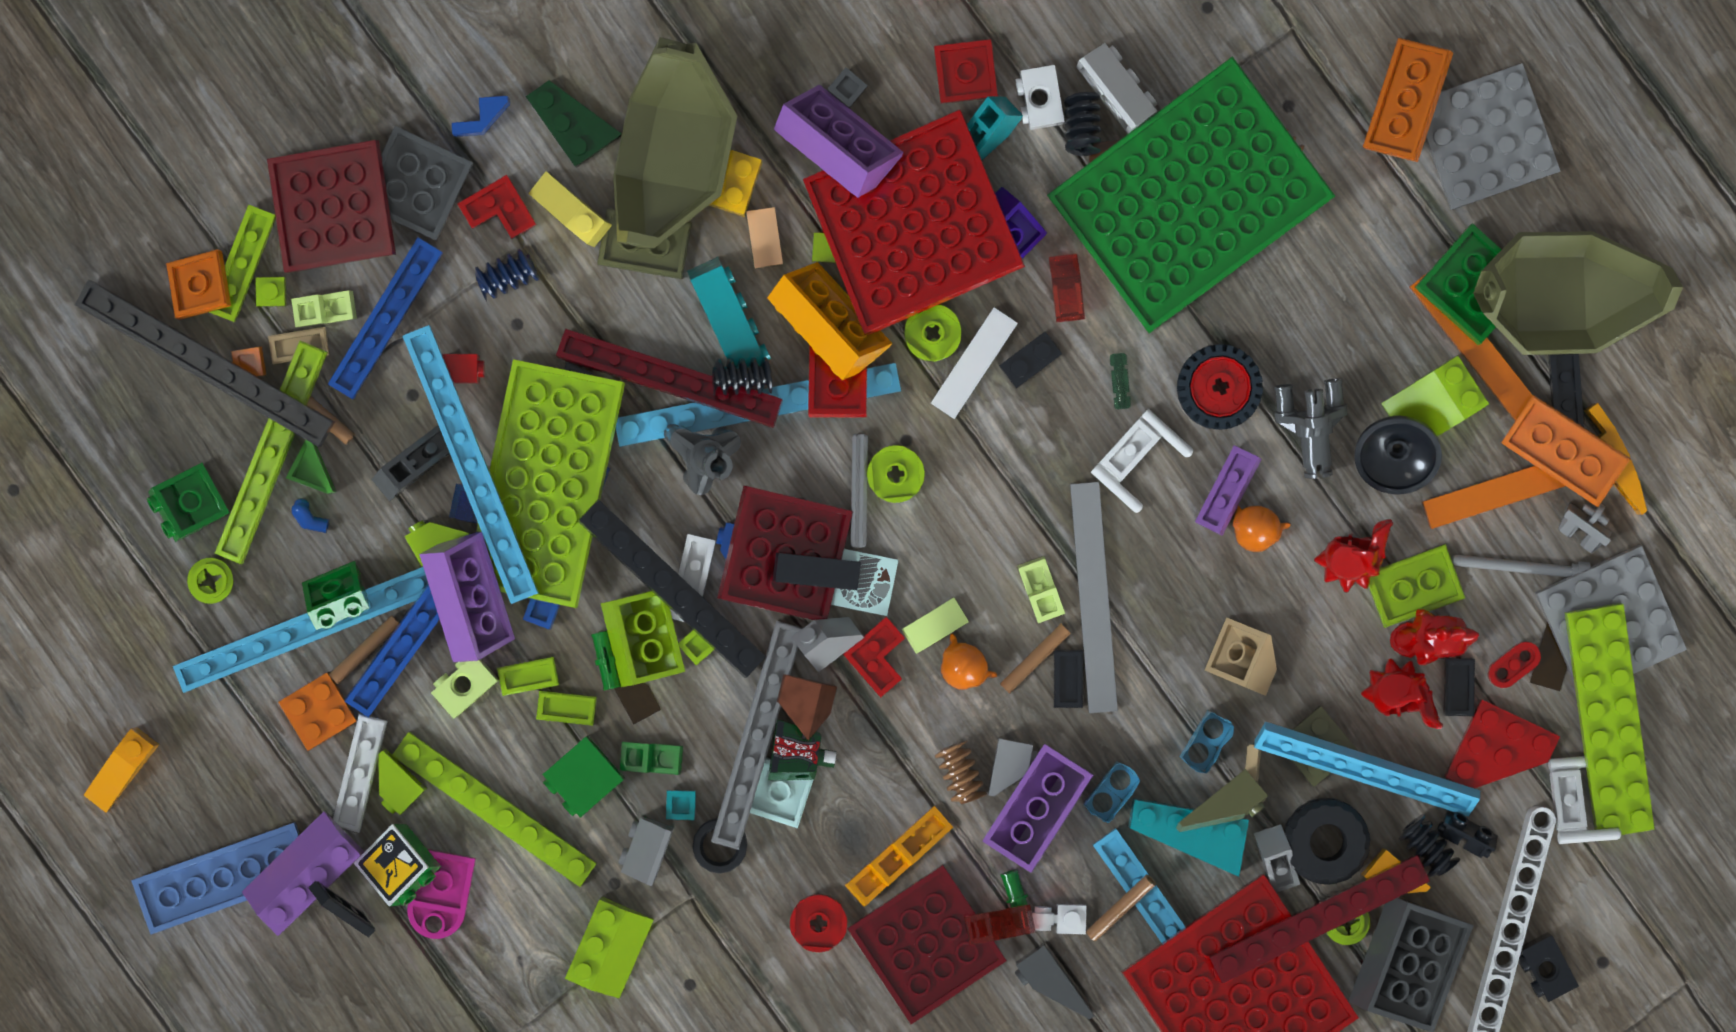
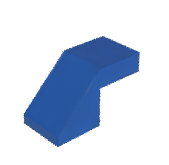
M508 96L479 98L480 121L452 123V134L455 137L484 135L510 106V98Z

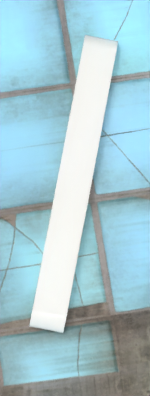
M1533 806L1525 815L1467 1032L1500 1031L1555 827V815L1546 807ZM1543 811L1547 815V821L1543 826L1537 827L1534 823V817L1538 812ZM1537 839L1540 848L1537 853L1531 855L1527 852L1526 846L1530 840ZM1529 867L1532 871L1531 879L1527 882H1521L1519 879L1520 870ZM1517 895H1522L1525 900L1524 906L1519 910H1514L1511 905L1512 899ZM1509 923H1515L1517 926L1516 935L1507 938L1504 935L1505 926ZM1502 951H1508L1510 955L1509 962L1505 965H1498L1496 961L1497 955ZM1494 979H1501V990L1497 993H1491L1489 990L1490 982ZM1493 1007L1495 1010L1494 1017L1489 1021L1482 1020L1481 1013L1483 1009Z

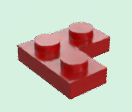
M508 175L503 176L458 203L472 229L497 215L510 238L514 239L537 225Z
M887 617L864 635L862 640L843 654L880 698L902 680L901 676L884 656L901 643L905 637Z

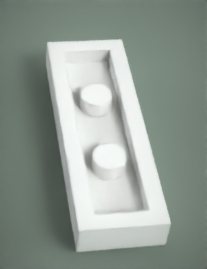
M687 534L678 574L703 597L716 540ZM670 609L672 619L683 621L674 611Z

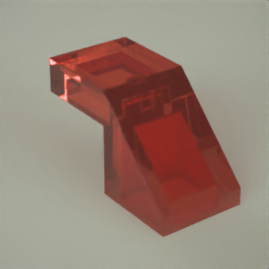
M1077 254L1049 257L1056 322L1084 320L1082 284Z
M1030 904L964 917L970 945L1036 933Z

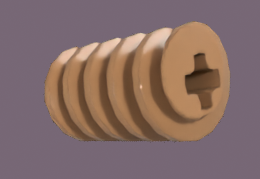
M967 740L946 747L935 755V758L945 759L939 765V769L949 770L943 776V780L953 781L947 787V791L957 792L951 798V802H960L961 804L987 795L985 791H977L983 785V782L973 780L979 775V771L969 770L975 764V760L965 759L971 753L970 748H961Z

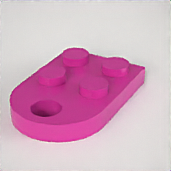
M427 849L441 867L434 873L436 877L431 883L424 887L421 886L415 892L417 896L408 904L407 913L412 927L419 934L431 939H441L457 931L464 921L476 858ZM437 916L441 919L442 927L439 931L432 932L427 928L426 921L428 917Z

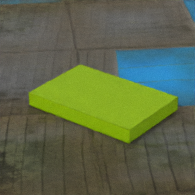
M1446 544L1381 567L1379 576L1370 577L1369 590L1383 628L1416 617L1418 609L1432 611L1465 599Z

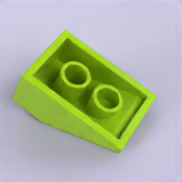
M1459 356L1452 357L1381 403L1389 417L1408 416L1418 419L1428 425L1437 436L1489 405Z

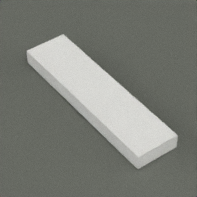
M993 308L930 404L955 419L1018 323L996 308Z
M363 714L358 716L333 820L342 829L361 832L379 759L378 754L381 751L388 723L387 720L371 716L368 718Z

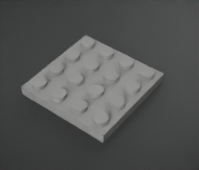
M1523 63L1440 93L1426 136V142L1450 210L1561 172Z
M1637 545L1593 565L1579 574L1569 576L1535 592L1573 681L1564 612L1617 603L1624 604L1633 674L1687 650L1641 545Z

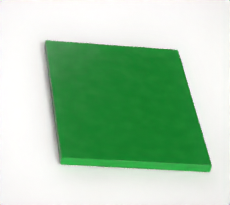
M1232 56L1047 194V196L1147 332L1151 333L1333 199L1335 194Z

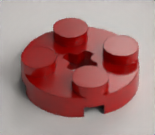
M813 894L800 900L793 909L790 917V930L796 941L806 950L826 952L838 945L844 938L847 930V916L841 903L831 896ZM816 915H821L822 920L827 921V926H822L821 931H816L815 926L810 925V921L815 920Z

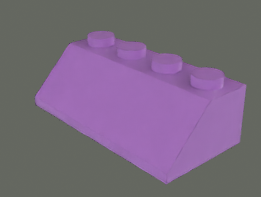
M817 85L784 103L774 130L786 141L790 142L857 198L876 188L903 155V151L821 85Z
M476 532L437 544L419 554L453 662L478 661L515 640L482 532Z
M1044 744L982 842L1030 873L1033 872L1094 775Z
M324 811L242 893L257 916L279 936L316 900L308 887L315 881H319L329 888L364 851Z

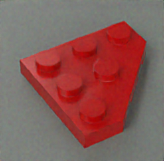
M1480 699L1474 716L1471 718L1444 777L1474 789L1548 763L1560 736Z

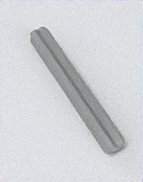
M854 434L852 437L851 511L853 513L851 517V546L855 548L865 547L867 536L868 436L866 434Z

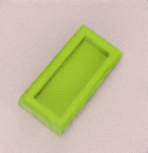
M554 657L497 668L502 696L560 685Z
M540 690L536 719L594 726L597 697Z

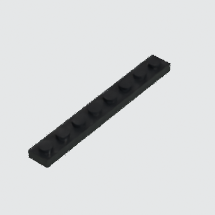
M599 499L578 520L592 536L744 678H747L766 657Z

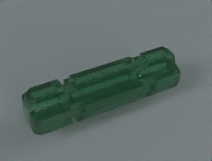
M1125 353L1110 355V366L1114 368L1111 371L1113 394L1116 393V398H1113L1114 408L1118 410L1131 407V398L1127 396V392H1130L1128 369H1125V365H1127V355Z

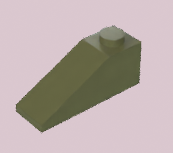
M1245 769L1181 820L1176 829L1179 832L1240 820L1248 814L1254 817L1265 807L1263 802L1268 795Z

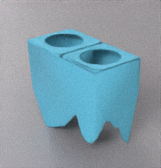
M1207 710L1179 757L1195 771L1200 773L1209 772L1212 765L1216 762L1222 747L1232 738L1234 725L1229 720L1223 719ZM1213 718L1218 719L1223 725V733L1216 739L1208 738L1203 731L1205 722ZM1195 743L1204 744L1208 749V758L1202 763H1194L1189 758V748Z
M1116 761L1083 804L1092 815H1096L1104 822L1110 823L1116 813L1133 795L1140 779L1130 767ZM1116 770H1124L1130 776V784L1124 790H1117L1110 783V777ZM1101 792L1109 794L1113 801L1111 809L1104 813L1096 811L1092 804L1094 796Z

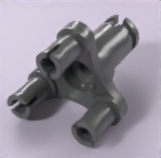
M1332 378L1324 380L1327 403L1325 406L1323 389H1314V392H1312V389L1305 390L1307 411H1297V409H1294L1292 384L1274 386L1277 411L1274 412L1275 422L1296 433V436L1301 438L1303 467L1306 468L1304 472L1305 478L1317 479L1316 466L1318 464L1319 472L1323 478L1333 475V471L1330 469L1332 460L1329 434L1333 433V427L1344 416L1348 415L1347 404L1343 400L1342 379Z
M676 424L668 425L669 431L664 430L665 439L685 462L687 470L684 472L683 480L692 492L697 495H704L710 491L715 478L723 480L730 475L733 464L729 456L738 451L741 445L738 434L732 430L719 427L713 431L712 435H702L691 432L684 427H679Z

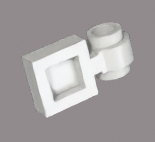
M1057 904V914L1052 912V907L1035 906L1034 912H1031V924L1034 925V930L1051 931V925L1056 923L1057 934H1086V905Z

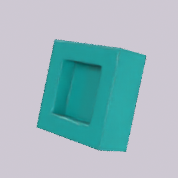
M667 790L666 819L695 820L696 791Z

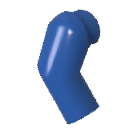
M303 498L297 499L291 511L298 524L303 529L327 533L329 519L313 516L309 510V502Z

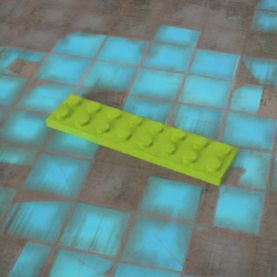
M1617 603L1564 612L1594 829L1618 828L1621 831V835L1655 830L1624 604Z

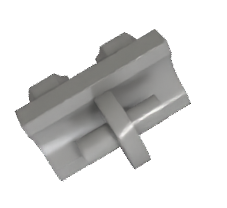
M1569 502L1564 509V517L1558 528L1560 532L1570 538L1578 528L1586 532L1587 534L1580 541V545L1590 553L1595 552L1602 544L1606 547L1611 541L1610 536L1612 534L1610 530L1604 527L1610 519L1602 514L1606 507L1602 503L1599 507L1595 508L1585 503L1580 510Z

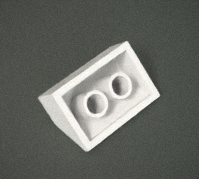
M1104 43L1081 58L1076 68L1093 90L1100 94V99L1126 133L1129 134L1157 113L1155 106L1158 104L1148 91L1143 93L1137 84L1140 80L1133 70L1129 68L1126 71L1120 61L1123 58L1113 45L1108 47Z

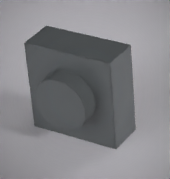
M845 67L827 90L850 109L868 85Z

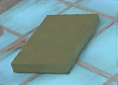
M606 209L605 220L612 224V226L601 239L597 265L683 279L692 222L685 223L654 249L641 248L617 242L615 209Z

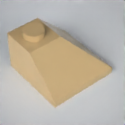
M1226 617L1205 671L1266 696L1277 670L1271 635Z

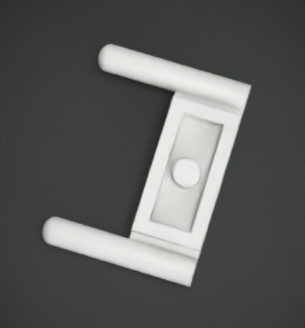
M1149 408L1091 471L1097 479L1135 513L1142 510L1143 504L1124 488L1120 482L1157 441L1163 437L1184 457H1190L1193 454V448Z
M1585 757L1549 759L1548 767L1550 770L1549 775L1556 818V831H1558V843L1568 844L1620 839L1621 831L1618 828L1587 830L1586 828L1587 820L1581 772L1579 768L1586 767Z

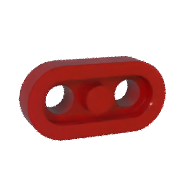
M1531 642L1517 643L1491 663L1487 673L1489 681L1499 688L1512 686L1539 664L1541 659L1539 648ZM1524 650L1529 653L1527 661L1520 659V653ZM1500 668H1504L1507 672L1506 677L1503 679L1497 676V671Z

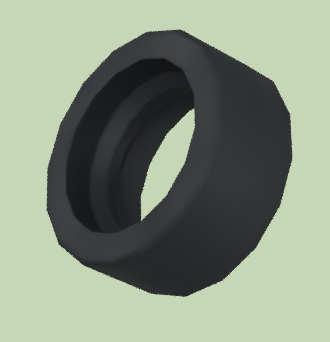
M718 818L708 820L700 826L694 836L692 848L694 857L701 867L709 872L721 874L730 872L740 865L746 855L748 844L744 833L739 850L736 849V853L731 859L721 863L709 859L704 853L703 842L706 835L715 829Z

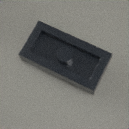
M1043 332L1000 364L999 367L1013 386L1018 388L1061 356L1062 353L1048 334Z

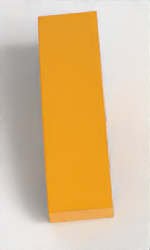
M1594 403L1584 410L1600 430L1601 434L1598 437L1631 458L1615 426L1599 403ZM1630 460L1614 483V486L1635 513L1643 515L1647 512L1638 475L1632 460Z
M933 806L845 886L863 907L866 906L931 849L953 826Z

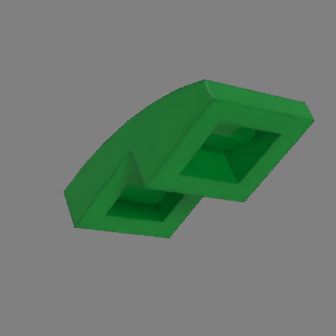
M622 742L620 771L680 775L683 746Z

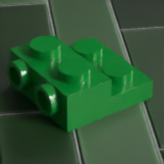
M203 463L152 487L148 491L150 495L147 498L149 507L153 513H160L164 520L161 523V528L168 539L173 537L175 542L201 530L203 527L230 513Z
M355 561L302 582L307 614L316 630L331 628L338 621L347 617H357L364 610L370 608L367 593L362 585L360 571Z

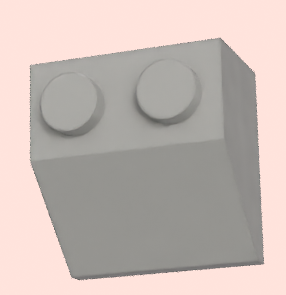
M641 816L639 822L634 820L628 837L633 838L629 849L624 847L618 863L623 865L621 872L652 886L658 875L674 827Z

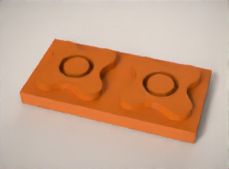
M1398 38L1363 148L1414 162L1419 161L1453 56L1451 50Z
M1536 395L1531 397L1501 442L1596 507L1600 506L1631 460V458Z

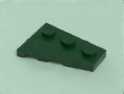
M550 80L526 96L576 168L622 136V133Z

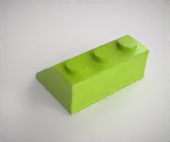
M652 591L601 603L621 687L632 686L685 672L670 608Z
M601 896L565 979L589 990L620 998L654 919Z

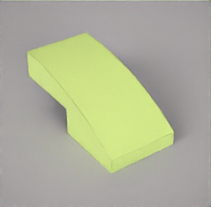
M351 290L291 299L295 327L357 319L354 294Z
M1042 556L1018 565L1017 567L1037 622L1041 623L1065 614L1045 557Z
M952 598L901 630L917 654L969 621L955 598Z

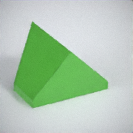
M305 440L286 479L327 494L337 492L318 447Z

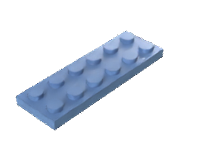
M296 822L131 880L150 935L247 901L242 891L300 835Z

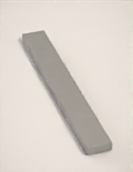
M1099 482L1070 484L1089 713L1118 711Z
M776 621L711 842L739 850L781 709L777 698L783 674L791 675L799 648L792 637L803 628Z

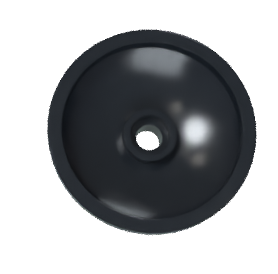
M1390 416L1372 423L1362 432L1355 446V465L1361 478L1372 488L1388 494H1407L1423 488L1436 476L1442 460L1441 445L1435 432L1424 422L1408 416ZM1394 444H1401L1402 447H1400V448H1395V447H1393V445H1394Z

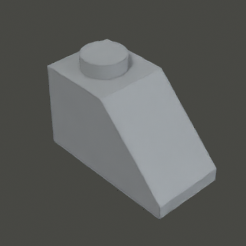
M849 617L814 620L792 637L804 656L818 672L864 638Z
M998 737L988 789L989 796H996L1024 777L1037 756V751L1032 750L1033 744Z
M1280 824L1254 833L1268 881L1277 893L1300 885L1298 874L1290 863L1293 854L1282 825Z

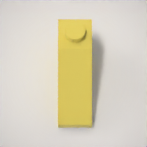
M547 171L528 193L565 227L592 247L598 244L612 226V224Z

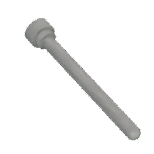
M1453 555L1451 557L1454 566L1569 577L1590 568V562L1578 561L1577 564L1572 563L1571 566L1466 555Z

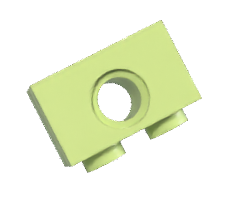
M482 659L478 661L457 662L455 666L458 670L450 677L445 673L433 683L436 689L431 694L453 719L457 718L499 681V678ZM460 676H465L470 680L471 687L468 692L458 690L456 681Z

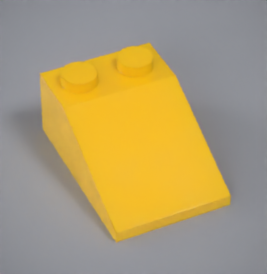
M730 150L721 196L709 206L745 217L762 166V160Z

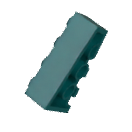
M716 257L688 270L690 281L727 360L732 358L735 366H737L740 358H744L747 366L751 358H756L759 366L763 357L770 360L771 357L765 344L759 345L755 338L759 331L753 318L747 320L743 309L748 307L741 292L735 294L731 286L736 281L729 266L723 268L719 257Z
M1133 798L1128 824L1130 829L1239 877L1249 824L1247 818L1244 817L1240 820L1179 832L1176 829L1178 823L1193 812L1194 808Z

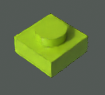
M256 277V306H286V278Z
M694 630L678 643L679 647L695 665H698L714 650Z

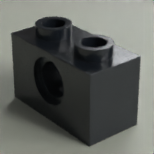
M1547 932L1522 946L1518 962L1525 973L1530 972L1534 980L1530 985L1538 998L1543 997L1544 1000L1550 1002L1579 987L1554 937ZM1545 961H1550L1552 971L1546 976H1541L1539 966Z

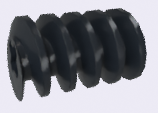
M1079 92L1068 96L1064 100V106L1067 108L1064 111L1065 118L1067 119L1065 121V129H1067L1065 132V139L1067 140L1065 150L1068 153L1077 156H1090L1101 151L1099 148L1093 147V145L1101 143L1100 137L1093 136V134L1101 132L1100 126L1093 125V123L1101 121V117L1092 114L1101 110L1099 104L1092 103L1100 99V94L1095 92Z
M763 357L759 366L756 358H751L747 366L744 358H740L737 366H735L733 359L728 358L725 367L721 359H716L712 368L713 395L716 394L718 387H721L724 395H727L729 387H733L735 395H738L741 386H744L747 394H750L753 386H756L758 394H762L764 386H767L770 394H772V370L768 359Z
M1421 814L1402 830L1403 833L1399 840H1410L1406 849H1417L1414 855L1424 858L1422 862L1423 868L1431 867L1427 874L1428 877L1441 876L1457 865L1460 858L1455 857L1451 859L1454 850L1452 848L1444 850L1447 841L1445 839L1437 840L1440 832L1438 830L1430 831L1433 823L1431 821L1423 822L1426 815Z

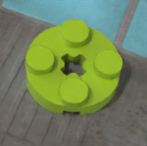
M936 305L907 319L904 338L909 350L916 357L924 361L937 362L948 358L956 351L961 341V327L957 316L949 308ZM935 325L940 328L938 334L941 337L938 340L933 338L929 341L926 338L928 335L925 331L926 327L933 328Z
M898 445L881 449L873 456L867 470L870 488L878 497L891 503H901L911 499L919 492L925 477L923 463L915 452ZM892 466H898L900 471H904V476L900 477L898 483H894L893 478H888L887 472L892 471Z

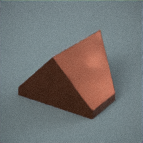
M783 674L777 702L807 740H809L831 714L837 686Z

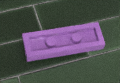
M1234 445L1195 522L1223 536L1262 459Z

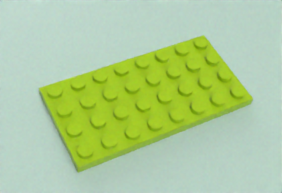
M513 359L489 471L539 592L528 598L577 608L593 537L578 520L596 500L601 499L625 382ZM479 524L476 532H482ZM486 543V547L490 556V560L494 569V573L499 585L500 592L506 593V590L504 588V585L502 583V580L499 576V573L497 571V568L495 566V563L493 561V558Z

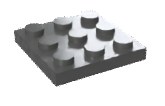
M395 126L381 154L391 220L437 241L474 163Z

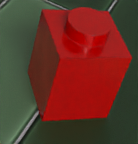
M442 354L454 384H480V378L485 377V361L480 360V355Z

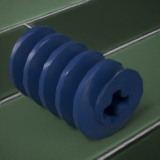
M518 249V259H514L508 253L506 264L500 258H496V268H493L487 262L485 263L486 272L484 273L478 266L475 267L476 280L486 302L487 293L493 299L497 298L498 288L503 294H507L508 284L514 290L519 289L518 280H521L524 285H529V275L536 281L540 280L529 253L525 255L521 249Z

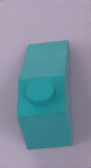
M988 96L967 123L982 160L1011 134L1023 117L1022 113L1006 97Z

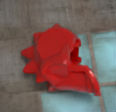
M1386 519L1376 523L1371 537L1355 538L1353 534H1349L1348 537L1337 536L1329 542L1326 549L1314 558L1316 563L1325 568L1324 581L1328 583L1339 579L1340 585L1346 593L1350 591L1355 582L1364 589H1368L1370 577L1379 576L1380 566L1383 559L1386 558L1385 547L1389 532L1391 531L1390 528L1393 525L1392 520Z
M1418 609L1414 622L1407 621L1402 623L1392 631L1390 644L1394 651L1400 655L1409 658L1416 655L1419 665H1427L1438 658L1463 655L1467 651V647L1478 640L1479 633L1471 628H1467L1462 618L1435 616L1428 610Z
M1390 658L1387 661L1384 672L1370 670L1371 685L1363 690L1361 695L1373 703L1379 712L1385 716L1397 714L1400 717L1401 713L1419 711L1426 726L1434 729H1441L1443 727L1433 702V691L1430 690L1426 682L1425 674L1415 672L1413 661H1408L1400 668Z

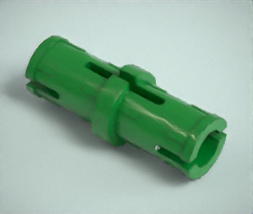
M608 632L591 634L597 660L594 661L595 665L599 666L603 691L621 687Z

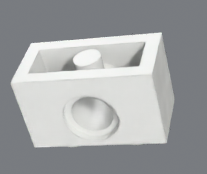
M1055 65L1021 70L1020 78L1015 80L1018 96H1024L1025 106L1020 107L1023 115V124H1028L1029 130L1063 125L1065 121ZM1035 91H1042L1046 94L1047 102L1044 105L1039 106L1032 102L1031 95Z

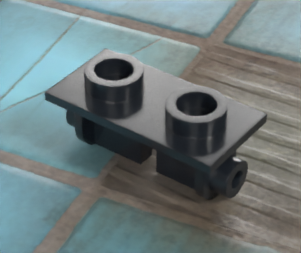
M1446 810L1444 822L1441 821L1437 827L1440 837L1456 845L1460 843L1462 838H1465L1467 841L1463 845V849L1479 858H1488L1491 852L1495 851L1498 835L1494 834L1491 829L1471 822L1462 813Z

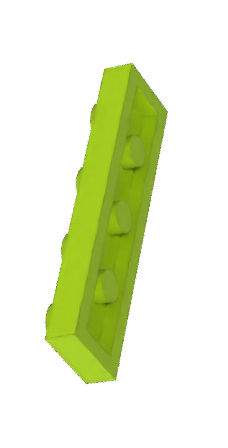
M248 204L225 264L231 306L209 313L236 322L275 222V214Z

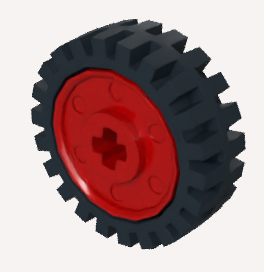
M1210 345L1193 353L1182 366L1177 380L1178 400L1184 412L1197 424L1209 429H1230L1248 420L1256 411L1263 393L1262 376L1253 359L1241 349L1230 345ZM1216 379H1219L1220 383L1227 384V389L1223 390L1224 395H1221L1219 391H1213L1212 386L1216 385Z

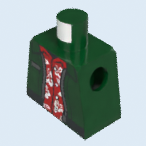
M777 720L768 780H813L817 773V766L834 768L836 751L820 749L822 734L815 732L807 740L796 725Z

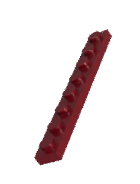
M565 329L556 353V357L772 428L775 426L783 403L781 398L763 392L758 394V391L754 389L751 390L750 394H747L744 386H741L738 395H735L733 387H729L727 395H724L721 387H718L716 394L713 395L712 376L568 329Z
M1414 855L1209 956L1223 984L1430 882L1418 855Z

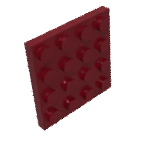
M378 140L267 159L284 273L396 255Z
M743 485L717 598L811 620L828 619L835 588L774 582L775 556L777 552L842 559L853 511Z
M943 864L847 928L910 1024H913L1007 961Z

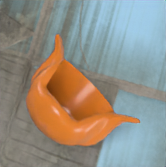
M1238 505L1233 519V527L1238 544L1251 552L1267 550L1279 541L1282 531L1291 526L1290 523H1280L1278 516L1272 510L1263 506H1249L1241 509Z
M953 633L950 634V644L943 653L941 674L950 686L958 690H965L980 686L987 678L997 677V673L988 671L985 656L979 649L967 643H958L956 636Z

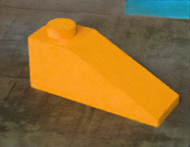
M138 727L131 728L84 793V796L107 813L160 744Z

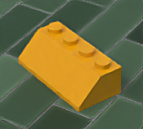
M818 262L784 274L767 297L775 306V309L788 320L794 330L809 343L813 351L830 366L833 373L839 376L841 380L860 373L893 344L881 330L868 336L864 334L849 295Z

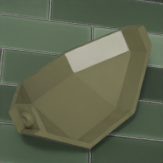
M660 37L629 98L613 175L617 242L654 249L721 196L737 114L697 43L686 44Z
M1593 231L1518 232L1481 271L1473 294L1483 314L1522 355L1589 354L1602 351L1673 310L1683 286L1672 267Z

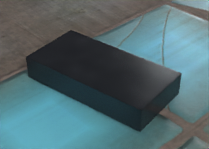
M1054 650V708H1083V650Z
M1445 658L1444 716H1474L1475 659Z

